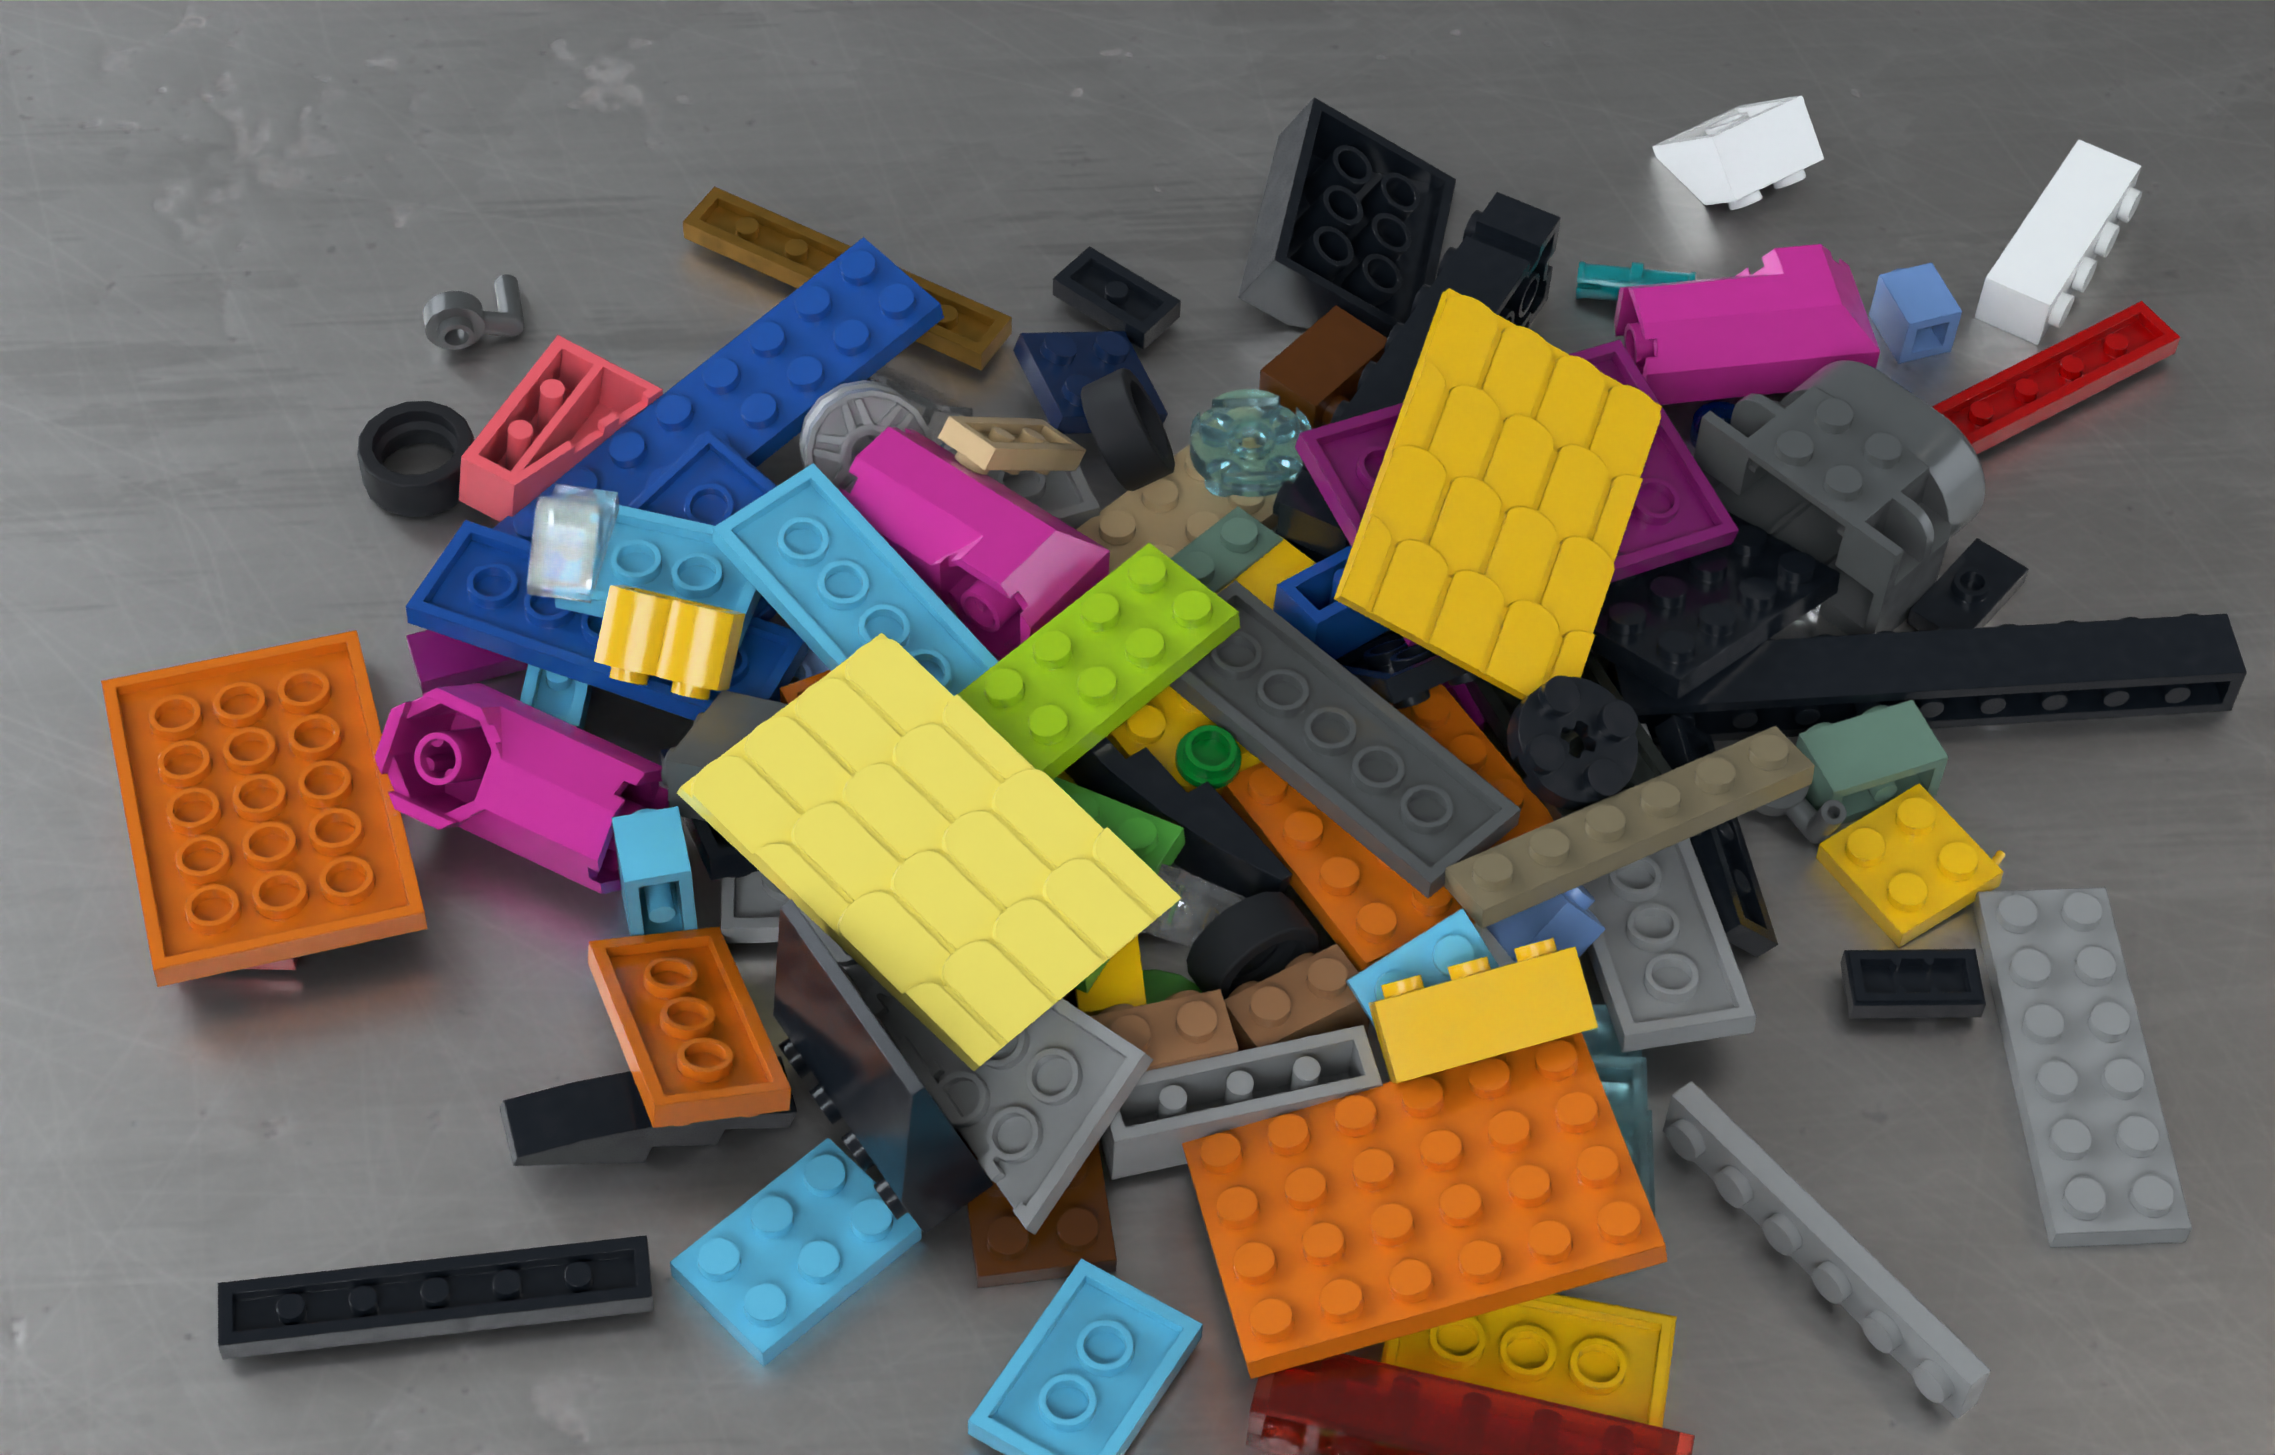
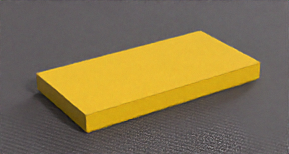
M1551 1294L1385 1341L1375 1399L1657 1453L1662 1436L1677 1316L1560 1294Z

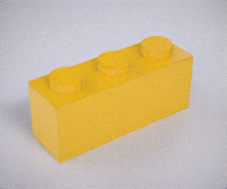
M1554 938L1514 948L1517 962L1491 969L1488 956L1447 967L1451 980L1424 987L1420 974L1381 985L1384 999L1368 1004L1390 1082L1400 1083L1598 1028L1576 947L1557 951Z

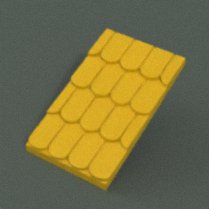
M1450 288L1442 293L1334 600L1521 700L1555 676L1562 675L1581 678L1595 638L1593 632L1615 570L1614 562L1643 480L1640 477L1661 419L1660 411L1662 406L1654 402L1641 390L1629 385H1623L1600 372L1587 360L1569 355L1551 345L1533 330L1517 326L1495 314L1479 300L1461 295Z

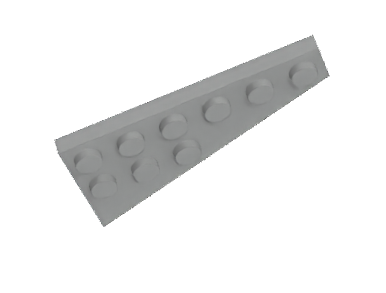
M800 909L833 958L844 968L862 994V999L872 1013L881 1020L896 1042L894 1044L949 1122L958 1129L978 1157L977 1161L988 1177L997 1184L1014 1208L1013 1212L1026 1230L1035 1235L1154 1059L1062 998L977 1070L973 1071Z

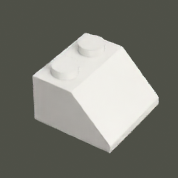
M1802 95L1740 105L1652 146L1656 158L1704 205L1728 203L1730 210L1739 209L1762 199L1760 189L1773 184L1774 189H1778L1803 180L1807 177L1804 171L1805 168L1824 160Z

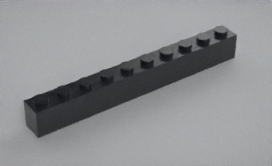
M2194 613L2176 617L2141 619L2126 617L2119 620L2078 622L2068 620L2053 624H2003L1997 627L1956 629L1945 627L1931 631H1881L1875 634L1833 636L1822 634L1808 638H1769L1678 700L1610 660L1607 669L1608 677L1625 702L1634 709L1638 721L1641 724L1646 723L1655 745H1659V741L1654 728L1673 715L1712 737L1713 741L1743 740L1773 726H1776L1786 737H1797L1800 733L1819 723L1829 722L1833 724L1860 716L1875 706L1886 705L1889 707L1912 699L1931 729L2231 711L2247 673L2228 614L2199 615Z

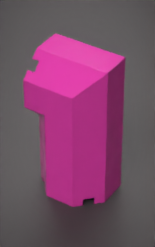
M1822 244L1774 248L1762 257L1764 267L1752 275L1747 267L1733 277L1620 287L1614 317L1615 336H1624V347L1661 405L1745 397L1751 393L1766 395L1792 392L1823 366L1840 360L1857 361L1876 369L1880 349L1849 265L1839 259V263L1834 261L1831 252Z
M887 427L855 457L848 471L858 478L851 493L842 488L839 489L847 500L946 606L950 604L959 617L958 619L998 661L1109 575L1110 550L990 476L976 473L964 467L955 459L953 453L914 429L905 428L904 432L897 427Z
M482 683L437 687L422 694V697L414 701L402 703L390 710L374 758L380 773L388 774L394 791H390L388 794L395 810L438 830L460 827L600 894L621 890L612 817L629 815L641 809L658 810L669 808L668 790L659 786V782L662 781L661 765Z

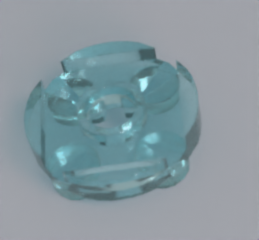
M1235 390L1212 400V408L1204 412L1201 417L1199 411L1192 421L1190 430V458L1196 471L1204 478L1205 488L1211 494L1219 497L1231 495L1261 497L1278 493L1281 486L1287 480L1294 482L1301 473L1303 463L1295 449V445L1301 432L1311 430L1305 414L1297 407L1294 414L1290 409L1280 405V396L1263 390ZM1252 437L1255 439L1256 444L1261 445V447L1245 448L1242 446L1243 438Z

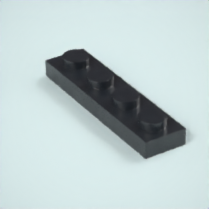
M1675 715L1654 728L1662 756L1672 770L1716 751L1711 736ZM1733 818L1702 832L1701 835L1690 837L1729 944L1732 943L1756 957L1777 946L1776 935L1738 818Z

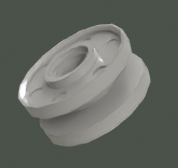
M867 380L840 384L819 397L804 417L798 441L802 466L805 469L814 463L838 490L842 488L851 493L858 478L848 471L854 461L851 453L857 440L869 435L878 437L887 427H897L904 432L905 428L914 429L932 441L931 431L910 400L889 385Z

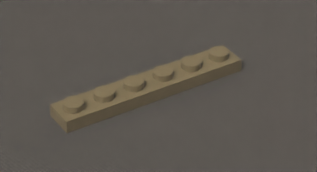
M1773 726L1448 866L1445 869L1444 887L1477 925L1483 929L1811 785L1815 765L1776 726Z

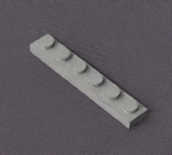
M1690 1081L1671 1096L1663 1127V1132L1667 1135L1673 1149L1685 1160L1694 1161L1715 1182L1718 1192L1727 1203L1733 1207L1742 1208L1763 1229L1765 1237L1776 1251L1785 1256L1790 1255L1812 1277L1815 1287L1825 1299L1833 1304H1840L1862 1326L1865 1336L1876 1349L1886 1354L1890 1353L1913 1376L1917 1388L1927 1399L1934 1403L1942 1404L1956 1419L1975 1406L1991 1370L1693 1081Z

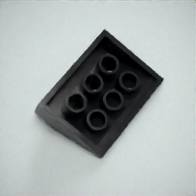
M1314 97L1278 137L1238 298L1286 325L1309 329L1337 305L1388 338L1397 322L1405 324L1410 317L1414 299L1420 288L1424 284L1431 286L1435 281L1456 179Z
M791 899L782 905L779 917L773 1016L789 1038L778 1046L800 1078H803L811 1071L817 1078L819 1084L809 1092L829 1121L834 1124L841 1118L845 1119L851 1131L842 1136L841 1139L864 1172L873 1165L877 1166L884 1178L873 1186L895 1218L898 1220L909 1212L926 1234L994 1184Z

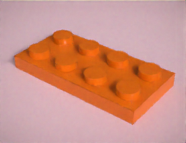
M720 927L589 941V968L653 1128L686 1126L696 1122L735 1117H754L760 1114L790 1110L791 1086L721 933Z

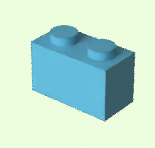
M679 807L658 810L641 809L629 815L612 817L621 892L629 935L638 936L698 929L692 871Z

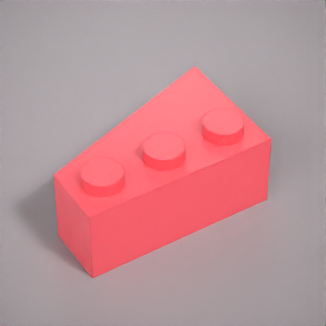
M557 335L462 455L459 501L499 522L507 516L513 517L633 417L662 396L663 389Z

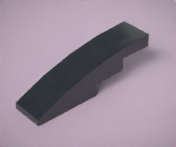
M1106 737L1064 770L1078 786L1183 827L1185 845L1173 863L1207 885L1239 901L1262 892L1286 893L1292 873L1208 781L1187 793L1146 747L1125 759Z
M777 1056V1057H778V1060H779V1062H780V1064H781V1066H782V1068H783V1071H784V1073H785V1075H786V1077H787V1074H786V1071H785V1067H784V1064H783L782 1057H781V1056ZM628 1071L576 1081L503 1100L500 1106V1113L513 1166L645 1162L652 1147L717 1145L725 1129L789 1128L797 1114V1109L791 1091L789 1111L760 1114L754 1117H735L696 1122L686 1126L653 1128L632 1073Z

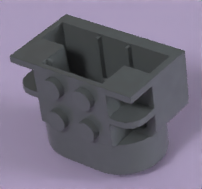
M1840 360L1823 366L1785 396L1781 402L1772 401L1761 394L1754 393L1743 397L1733 409L1730 425L1709 411L1702 417L1694 452V459L1728 512L1754 526L1760 527L1766 533L1801 552L1811 555L1817 561L1840 573L1837 594L1813 610L1846 635L1894 631L1908 619L1910 609L1937 581L1949 539L1977 516L1985 498L1986 486L1981 462L1973 446L1961 430L1943 414L1884 373L1857 361Z

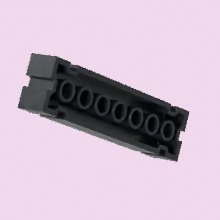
M1496 192L1483 212L1479 210L1474 211L1466 225L1463 241L1457 249L1454 247L1448 248L1439 265L1436 280L1431 286L1424 284L1420 288L1414 299L1410 317L1405 324L1397 322L1387 338L1384 354L1378 363L1371 360L1366 365L1358 382L1357 393L1350 402L1347 400L1340 402L1333 414L1331 423L1404 402L1442 293L1449 288L1461 295L1479 300L1489 307L1492 312L1513 324L1529 328L1548 299L1553 267L1549 265V259L1556 251L1561 217L1499 192ZM1302 463L1301 473L1294 482L1290 480L1285 481L1276 496L1273 514L1279 517L1275 533L1283 537L1315 563H1318L1350 546V543L1306 466Z

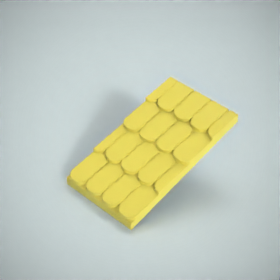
M880 633L869 643L860 647L852 656L822 679L809 686L792 702L758 725L745 738L720 757L707 764L677 791V794L781 892L790 900L792 899L797 907L973 1071L977 1070L1181 899L1163 879L1108 827L1102 828L1045 772L1035 769L958 694L953 696L897 641L888 639L883 633Z

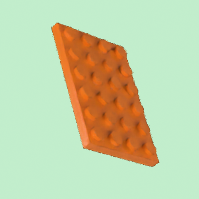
M357 630L101 681L157 987L428 929L401 812L394 809L388 792L394 791L388 774L380 773L374 758L382 733Z
M1582 1032L1408 1081L1384 1083L1380 1087L1182 1143L1185 1159L1250 1379L1667 1262L1666 1244Z

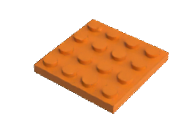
M1443 684L1429 689L1430 698L1411 707L1397 709L1521 808L1518 825L1490 848L1554 821L1544 804L1529 790L1523 779ZM1263 762L1239 772L1231 783L1224 786L1222 798L1292 873L1289 884L1335 943L1338 944L1358 972L1456 911L1464 909L1444 886L1430 898L1425 897ZM1466 912V914L1468 915V917H1469V919L1471 920V922H1472L1473 924H1475L1476 922H1475V921L1470 917V915Z

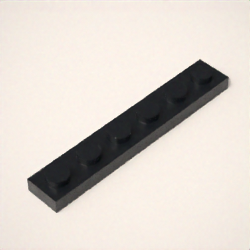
M647 1235L218 1283V1347L222 1359L225 1360L654 1311Z

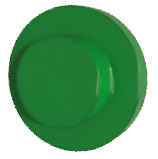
M1215 725L1200 726L1188 732L1180 740L1175 755L1177 770L1184 780L1195 787L1208 781L1214 789L1222 788L1235 779L1242 759L1240 748L1233 736L1227 730Z

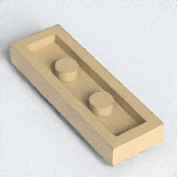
M949 416L938 436L940 440L957 451L955 459L961 465L983 475H987L990 470H1002L1013 475H1018L1020 471H1034L1043 475H1048L1050 471H1076L1086 452L1085 448L1044 420L1034 418Z

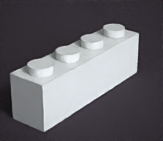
M2078 139L1986 276L1974 318L2035 345H2039L2051 325L2060 328L2074 302V296L2071 295L2074 290L2081 293L2085 291L2097 266V261L2094 260L2097 255L2104 258L2107 257L2120 230V226L2117 223L2119 220L2128 223L2138 207L2142 191L2135 189L2141 165Z

